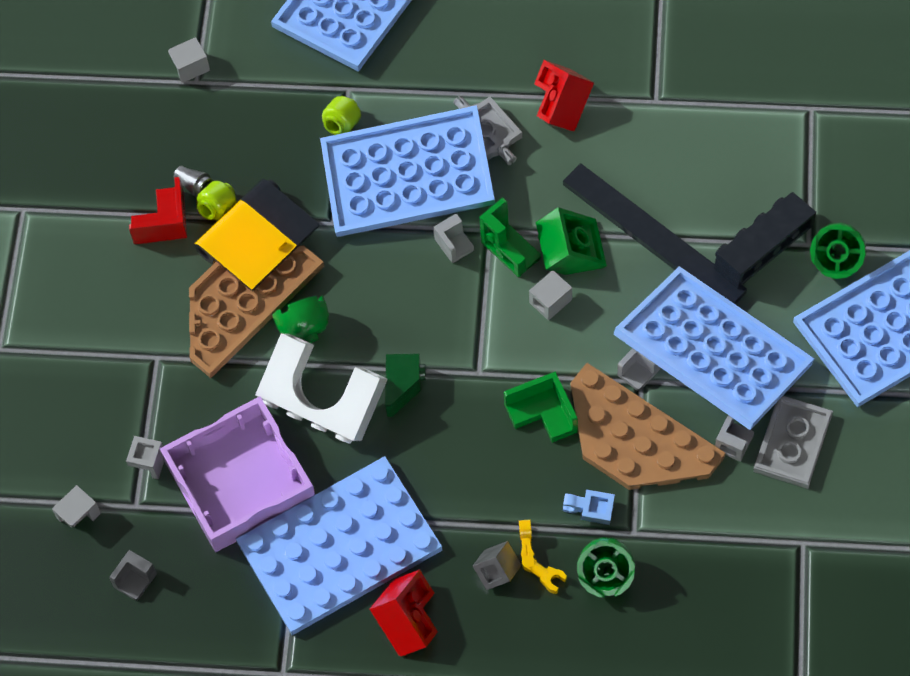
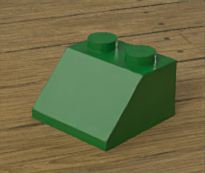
M557 207L535 222L546 270L569 275L602 269L607 266L595 218Z

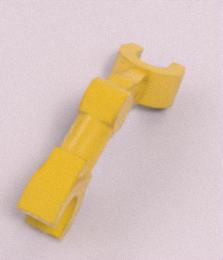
M520 520L522 567L524 570L540 577V582L550 593L557 594L559 588L553 585L551 581L554 578H559L565 582L567 575L559 569L549 566L545 568L534 559L531 546L530 520Z

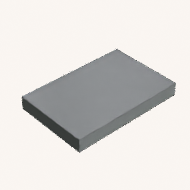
M782 396L775 404L753 472L808 489L833 411Z

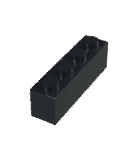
M791 192L785 198L780 197L773 204L771 210L766 214L764 212L759 214L750 227L747 229L742 228L736 234L733 241L729 244L724 243L718 248L715 253L714 269L738 289L811 229L814 224L816 211L794 192Z

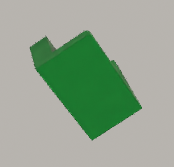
M501 198L479 217L481 243L517 277H520L541 259V254L509 225L507 200Z
M556 371L503 392L504 406L515 429L541 419L551 442L578 433V418Z

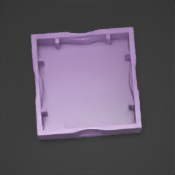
M260 396L225 414L215 423L194 430L160 448L165 464L215 553L235 543L238 537L315 495L313 485L294 453L284 443L279 427Z

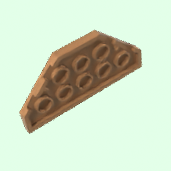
M299 246L253 292L219 263L215 262L189 287L191 362L208 377L212 378L273 318V313L279 309L281 310L324 267V261L305 246Z
M588 363L584 365L570 383L575 414L578 418V434L583 460L628 490L640 489L641 486L657 484V486L680 483L681 480L697 478V480L709 479L725 458V452Z

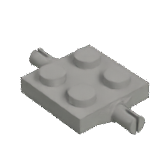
M458 96L459 99L456 98L453 102L459 109L471 107L463 96ZM488 97L481 103L472 105H477L487 160L500 155L507 165H512L517 160V157L508 148L522 138V131L491 97Z

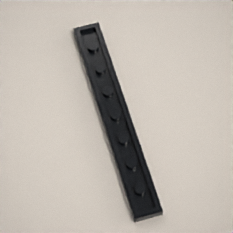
M580 163L563 180V186L672 269L676 270L680 266L735 305L747 293L746 287L742 285L737 289L714 269L713 262Z

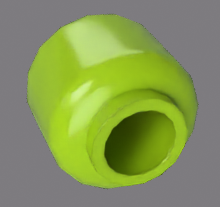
M345 96L334 98L322 113L325 129L334 135L351 132L361 118V111L357 103Z
M221 181L209 183L197 196V209L208 220H220L237 203L233 187Z

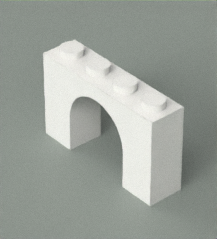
M281 333L255 395L260 396L268 407L278 409L280 406L288 410L286 414L294 419L302 421L305 418L312 421L311 426L323 432L329 429L337 433L335 437L343 442L351 444L352 441H361L388 379L363 367H355L339 402L328 409L317 408L306 399L301 386L302 373L314 345L293 335Z

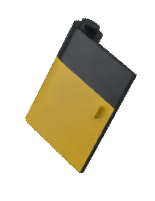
M261 179L194 243V247L206 261L211 264L216 261L253 292L320 224L284 195L280 187L273 180Z

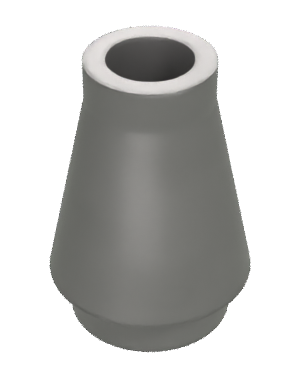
M179 166L173 176L180 177L182 185L195 197L209 183L213 182L208 173L184 166Z

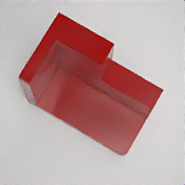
M543 60L534 83L546 91L537 117L548 124L575 131L594 82L570 68Z
M174 177L175 187L156 189L158 213L131 216L129 231L134 244L187 238L185 197L180 177Z
M420 569L394 579L370 608L371 613L399 656L426 648L438 633L423 609L434 595V591Z

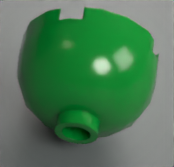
M844 223L829 224L820 229L813 238L810 247L813 264L816 265L817 269L824 276L834 279L847 278L857 272L863 265L867 253L866 243L861 233L852 225Z
M312 296L287 305L289 308L287 312L282 314L279 309L272 314L280 334H290L309 343L319 340L318 334L326 329L329 320L328 307L324 296H320L319 299L317 296Z
M602 537L592 540L583 548L578 558V579L587 592L597 597L621 595L630 587L634 579L635 561L631 551L623 542L614 538Z

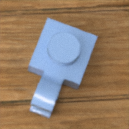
M586 490L585 497L565 494L562 511L567 513L582 512L581 520L610 525L615 494Z

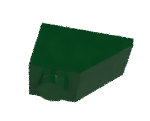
M386 354V378L388 380L385 384V407L387 417H393L421 391V381L426 380V364H421L420 354Z

